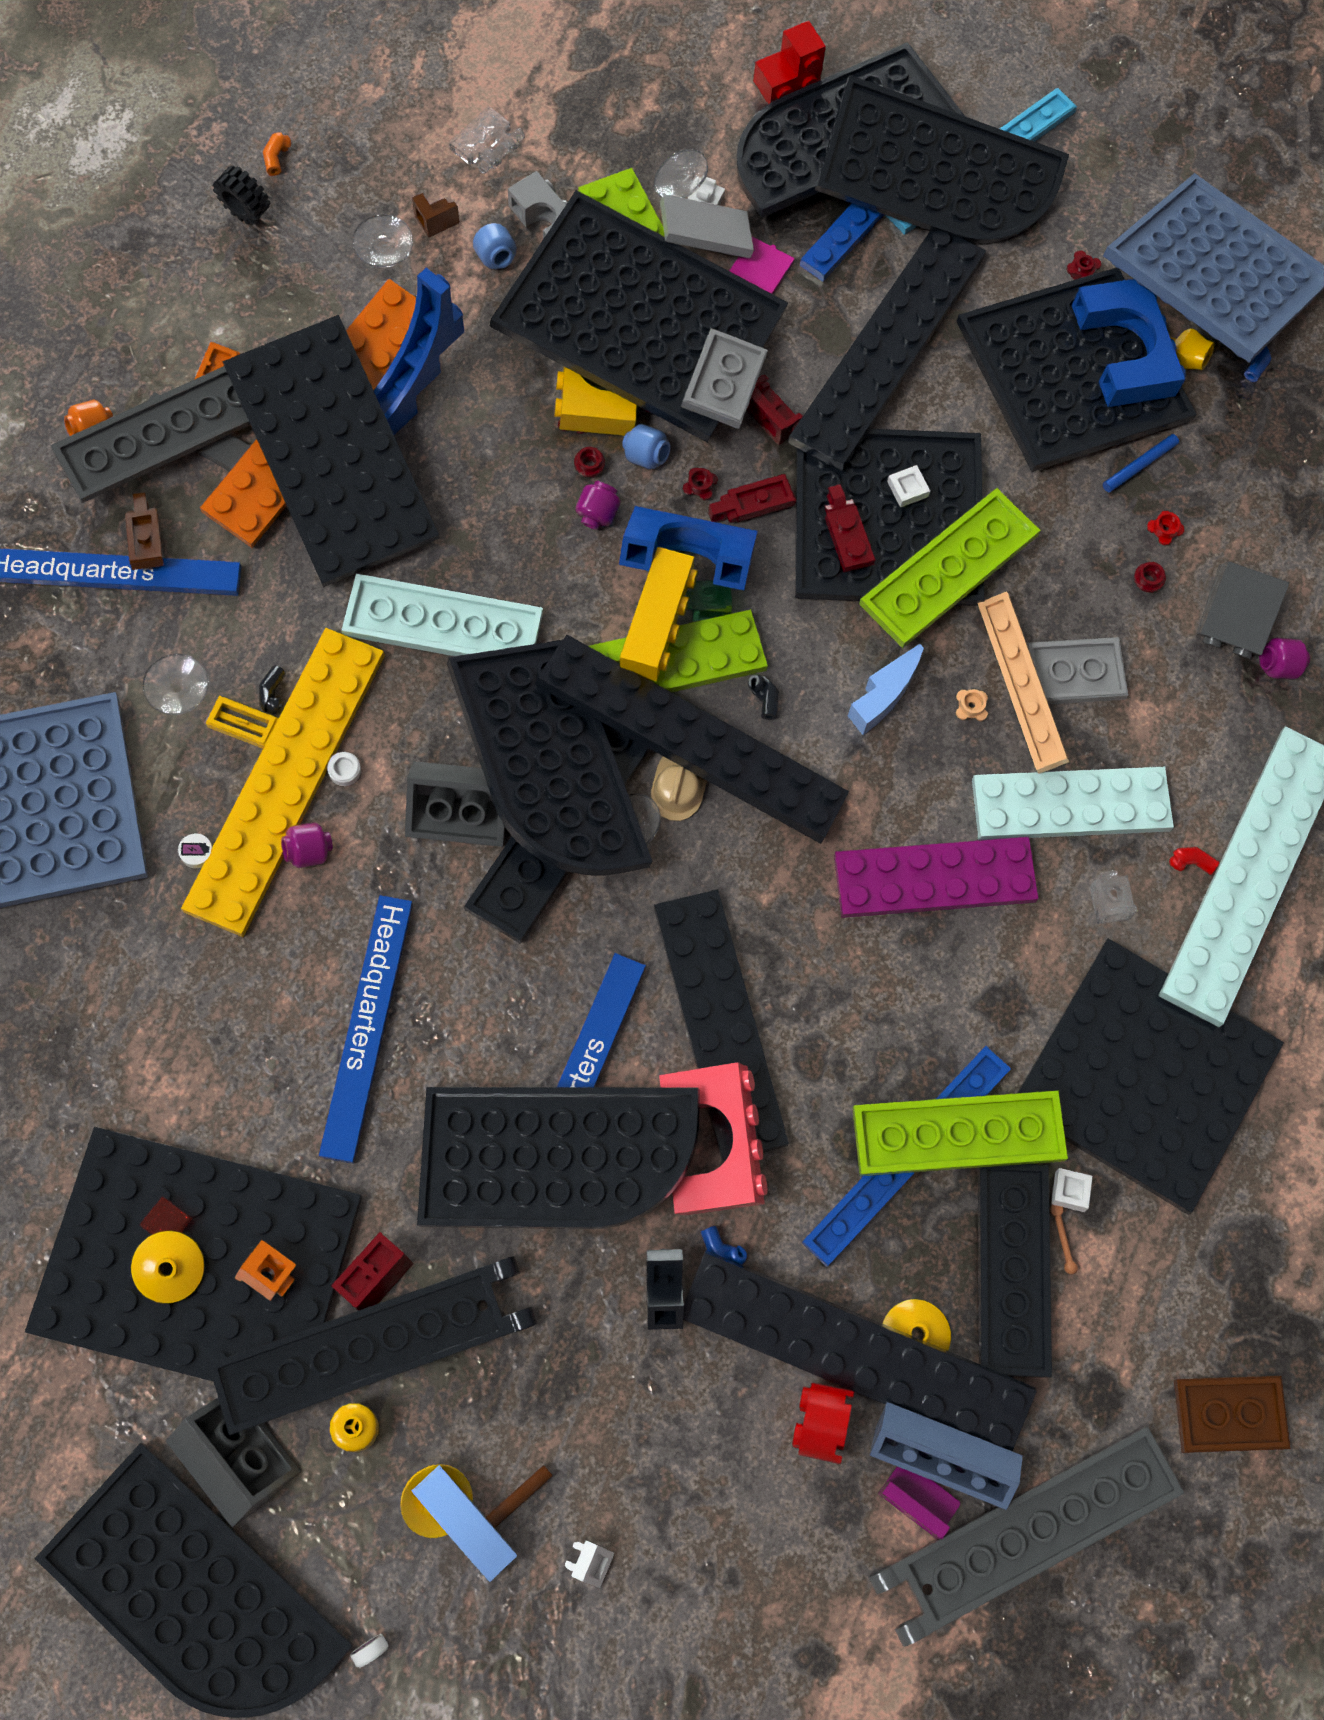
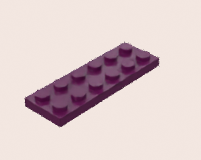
M1029 837L837 851L834 854L841 918L1036 903L1038 900Z

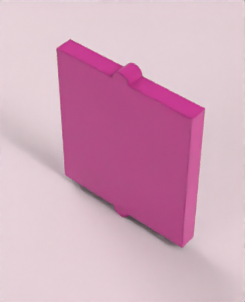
M752 237L754 251L751 258L738 257L729 271L773 294L794 263L795 258L776 249L775 245L770 246Z

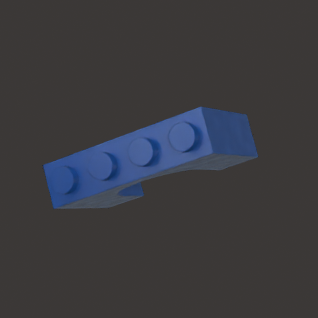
M1135 279L1080 287L1072 303L1080 330L1105 326L1125 327L1142 339L1147 350V356L1141 359L1107 364L1099 380L1107 407L1176 396L1185 381L1186 373L1183 365L1179 363L1176 345L1169 336L1165 315L1161 314L1157 303V295L1138 284Z
M635 506L623 535L619 565L649 571L657 547L693 552L708 558L716 565L714 585L744 591L753 557L757 531Z

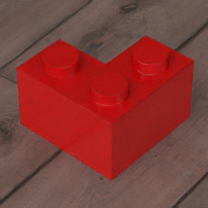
M809 20L784 30L781 51L755 62L753 81L768 104L821 80L826 46Z

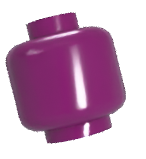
M600 481L585 485L575 507L576 513L582 517L580 523L594 530H598L599 526H610L621 504L620 498L616 495L617 490Z
M1277 637L1271 639L1265 645L1262 655L1259 656V663L1268 677L1294 680L1299 678L1309 666L1310 655L1306 645L1301 640Z
M315 822L291 826L287 830L286 836L281 837V847L285 861L291 862L294 867L299 869L323 864L327 859L328 851L333 849L330 833L324 832L322 827Z

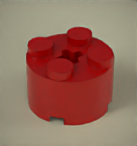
M813 1382L810 1388L803 1386L799 1408L800 1411L805 1412L803 1424L796 1423L792 1442L793 1447L799 1449L798 1455L841 1465L842 1456L835 1454L836 1449L844 1450L852 1407L850 1404H845L846 1399L853 1400L854 1391Z

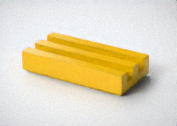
M219 695L206 721V725L210 729L263 749L279 718ZM222 707L230 709L232 711L256 719L268 725L266 728H264L257 724L251 723L245 719L221 711ZM219 718V719L224 720V721H226V722L232 723V724L237 725V726H239V727H242V728H245V729L250 730V731H252V732L258 733V734L262 735V737H258V736L253 735V734H251V733L245 732V731L240 730V729H238V728H235V727H232V726L227 725V724H225V723L219 722V721H217L216 719Z

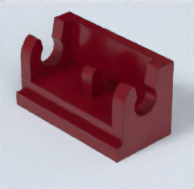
M763 374L757 379L746 410L771 438L780 445L789 439L790 434L803 415L801 413L795 415L770 388V384L767 382L769 378Z
M379 1232L331 1287L359 1311L378 1304L414 1263Z

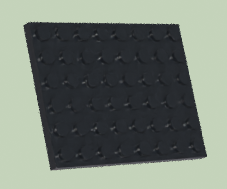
M575 190L490 319L489 326L708 443L720 422L685 409L681 405L710 329L718 330L764 348L784 314L788 302L679 244L665 242L664 236Z
M94 1127L25 1333L213 1382L208 1364L326 1322L335 1292L331 1285L340 1275L362 1195ZM162 1231H176L189 1236L199 1246L204 1258V1273L200 1284L188 1297L174 1303H159L145 1297L136 1287L131 1273L132 1259L139 1245L149 1236ZM261 1240L296 1264L290 1274L295 1279L283 1297L276 1293L271 1301L241 1280L240 1282L235 1279L240 1267ZM164 1262L160 1265V1271L164 1275H170L173 1267L170 1263ZM269 1272L261 1273L270 1281L272 1280V1275Z

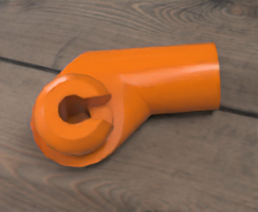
M281 132L272 134L263 150L267 174L270 176H276L281 173L278 155L280 151L286 152L291 147L290 137L283 135Z

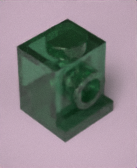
M713 580L696 581L694 588L686 592L685 597H689L687 610L692 609L693 621L724 616L732 612L731 588L714 585Z

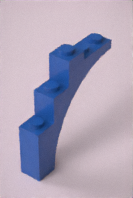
M425 268L417 275L415 309L401 347L389 369L374 389V393L393 435L418 413L416 396L441 373L439 355L464 333L463 313L451 301L450 284L442 275H435L428 268Z

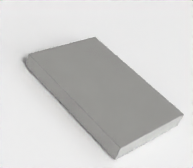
M663 194L660 206L665 242L751 258L754 249L747 211Z
M711 328L681 407L739 429L768 350Z
M1119 637L1027 643L1048 704L1127 699L1128 689Z

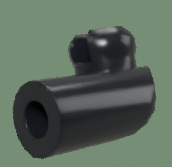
M276 665L271 667L259 684V706L264 712L269 711L272 714L279 713L282 708L283 701L281 698L275 697V690L286 676L285 671Z
M753 674L749 677L747 684L751 692L762 702L761 717L766 720H774L777 718L779 691L765 676Z

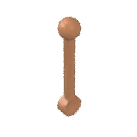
M1052 1204L1049 1207V1213L1055 1217L1066 1260L1064 1270L1066 1273L1073 1275L1077 1272L1078 1266L1072 1260L1061 1216L1064 1208Z

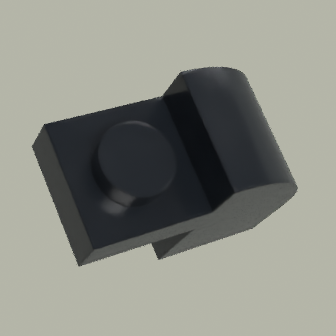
M682 1249L647 1250L646 1302L648 1330L683 1329Z

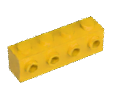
M657 547L620 655L621 668L633 671L653 681L658 680L660 671L666 672L671 653L667 652L670 643H676L680 630V625L676 624L679 615L684 616L686 613L689 597H685L688 588H694L698 575V570L693 569L694 556Z

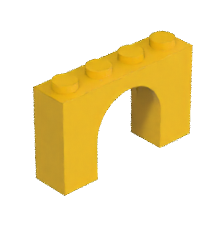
M563 366V372H557L556 390H562L561 398H556L554 417H560V430L625 436L627 432L635 427L636 404L611 391L600 390L591 386L580 374Z

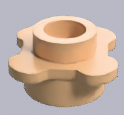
M975 689L968 691L960 690L956 695V699L959 701L956 716L961 720H966L967 718H976L978 721L985 720L988 712L985 710L988 700L987 694ZM973 703L975 707L971 708L969 704Z

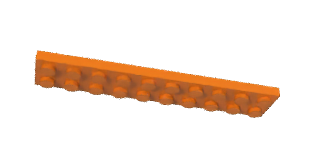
M391 279L386 281L346 330L373 391L389 369L401 347L416 303L415 296ZM257 439L200 507L204 515L251 548L255 546L287 506Z

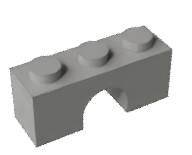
M537 171L508 188L509 208L525 227L540 220L548 221L553 225L568 203L566 200H561L558 197L552 183L548 179L544 180ZM552 225L543 230V239Z

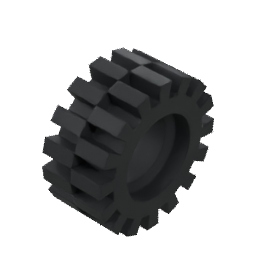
M234 165L229 166L212 185L214 193L217 194V199L224 203V208H228L231 211L230 214L233 216L237 215L238 220L241 222L244 220L246 224H254L270 207L269 197L267 193L263 192L264 188L261 185L258 186L257 180L254 177L250 178L247 171L242 172V169L238 166L236 168Z

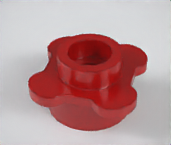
M1162 511L1156 520L1148 522L1147 530L1158 537L1160 544L1169 545L1175 536H1181L1184 533V526L1176 514Z

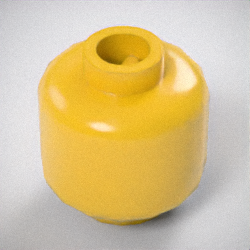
M350 1403L340 1407L334 1413L330 1421L329 1431L333 1442L339 1448L347 1452H361L368 1449L375 1442L378 1436L379 1423L376 1415L370 1408L359 1403ZM351 1420H354L352 1425H348ZM357 1423L359 1424L358 1431L355 1428ZM346 1429H352L354 1434H349Z

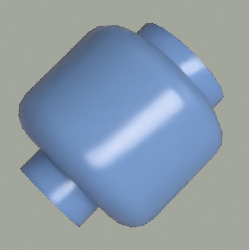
M491 223L483 226L478 230L473 239V248L483 265L489 269L505 268L516 255L517 246L508 230L501 224Z
M639 424L624 436L622 446L625 449V457L630 463L646 469H655L666 462L670 453V443L663 431Z

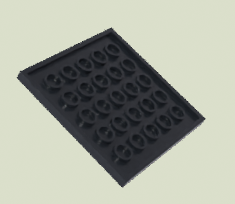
M1112 268L958 315L956 322L1031 472L1193 421L1197 415L1182 386L1174 397L1107 407L1099 384L1107 364L1137 360L1147 356L1145 344L1136 333L1121 326H1105L1080 330L1072 303L1080 287L1125 280L1119 268Z
M871 428L842 471L796 447L795 598L860 601L863 596L982 500L981 433ZM917 465L930 489L929 497L900 507L887 482L888 477ZM841 484L846 500L852 499L857 507L875 557L874 565L848 572H843L825 520V506L830 505L827 499L828 487ZM984 581L956 605L978 606L977 603L984 602Z
M1107 938L1017 1094L1058 1091L1065 1140L1189 1215L1197 1205L1284 1042L1232 1011H1229L1224 1024L1218 1027L1159 997L1168 973Z

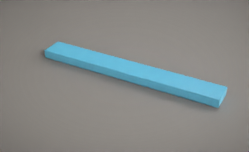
M1056 88L1000 129L1035 142L1073 115L1077 106L1061 90ZM885 215L904 235L916 227V225Z

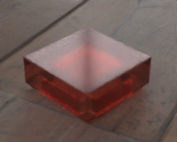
M162 1196L140 1223V1226L152 1235L162 1231L181 1233L192 1219Z

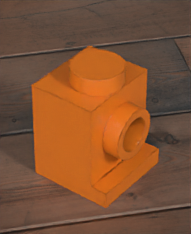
M261 1240L240 1267L235 1279L240 1282L241 1280L271 1301L276 1293L283 1297L295 1279L290 1274L296 1264ZM269 1272L272 1275V1280L270 1281L261 1273Z

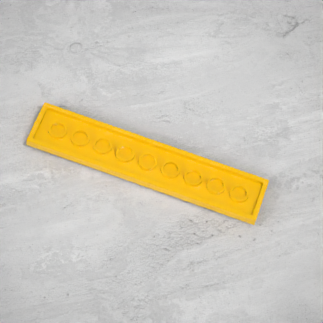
M325 628L181 907L184 913L244 937L284 858L281 837L286 836V832L291 826L301 824L327 772L330 758L336 754L385 657L383 650Z

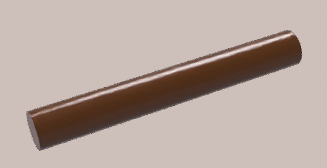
M543 1465L490 1512L486 1519L496 1528L553 1475Z

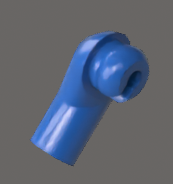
M1267 346L1251 361L1250 366L1245 371L1244 376L1247 380L1256 382L1269 365L1271 355Z
M717 1226L700 1232L707 1251L741 1265L746 1262V1250L741 1246L734 1247L723 1243Z

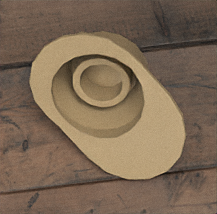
M663 756L658 764L651 789V801L654 809L660 816L668 820L682 821L690 818L699 809L707 780Z

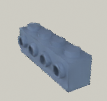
M889 1402L886 1403L876 1425L870 1456L1005 1510H1007L1020 1484L1023 1455Z

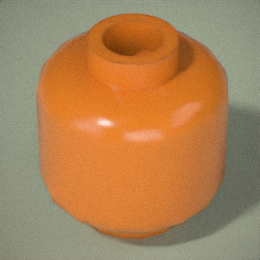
M93 399L70 406L68 414L64 416V423L69 436H72L113 417V414L109 407H103L99 401Z

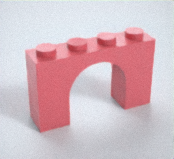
M737 1062L659 1075L661 1088H699L700 1109L709 1107L719 1109L729 1120L733 1131V1145L726 1161L712 1172L685 1176L672 1192L675 1214L693 1215L765 1204L764 1195H767L768 1188L765 1175L761 1174L759 1160L763 1159V1148L761 1141L756 1138L755 1126L759 1124V1115L756 1105H752L751 1091H754L755 1083L751 1070H748V1066Z

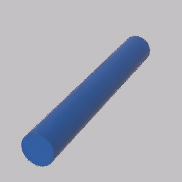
M1175 434L1169 435L1103 482L1105 491L1108 493L1112 492L1179 444L1178 437Z

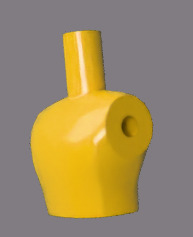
M1191 328L1183 331L1177 338L1170 337L1175 342L1176 354L1180 365H1183L1184 369L1203 370L1213 354L1214 342L1207 340L1197 330Z

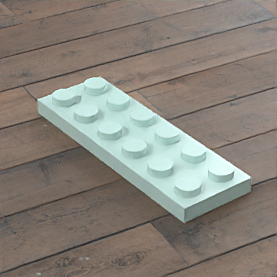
M356 573L342 627V634L374 642L450 656H460L536 644L543 616V608Z
M1165 767L1054 771L1040 774L1038 772L974 775L972 778L978 840L1170 832L1174 828Z

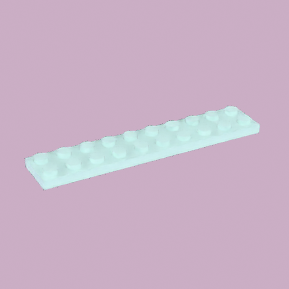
M1286 726L1281 730L1160 991L1159 997L1218 1027L1222 1026L1226 1020L1323 803L1324 745Z

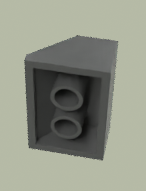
M413 761L407 777L405 837L503 847L506 827L496 811L482 768Z
M218 1398L186 1417L166 1440L167 1444L232 1528L258 1510L301 1472L264 1423L229 1435Z

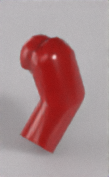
M1198 847L1177 848L1173 851L1174 855L1169 859L1170 866L1178 871H1183L1187 864H1194L1209 875L1215 871L1220 863Z

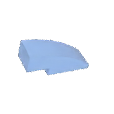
M918 644L870 676L865 688L868 693L851 704L848 717L862 735L875 727L895 707L905 693L914 676L924 649L921 644Z
M440 1465L411 1490L489 1582L517 1557L511 1546Z

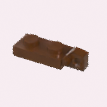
M145 492L133 494L134 511L125 513L131 569L138 570L164 566L157 509H149Z

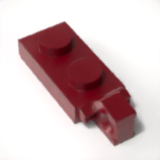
M781 474L729 489L727 494L721 496V501L709 504L708 515L711 522L717 523L727 519L730 523L740 522L795 506L796 498L786 474Z
M841 484L828 487L827 499L830 505L825 506V520L843 572L874 565L875 557L856 505H854L852 499L846 500Z

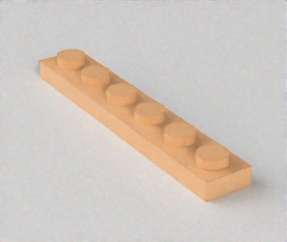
M1006 591L984 602L977 603L1037 772L1040 774L1069 763L1010 595Z

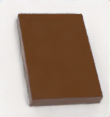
M1282 1376L1174 1380L1181 1453L1290 1449Z

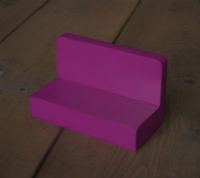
M897 1466L878 1492V1495L935 1539H943L950 1528L947 1524L960 1506V1501L934 1481Z

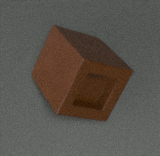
M423 193L412 197L414 216L428 238L460 223L458 206L454 201L448 203L443 198L429 204Z

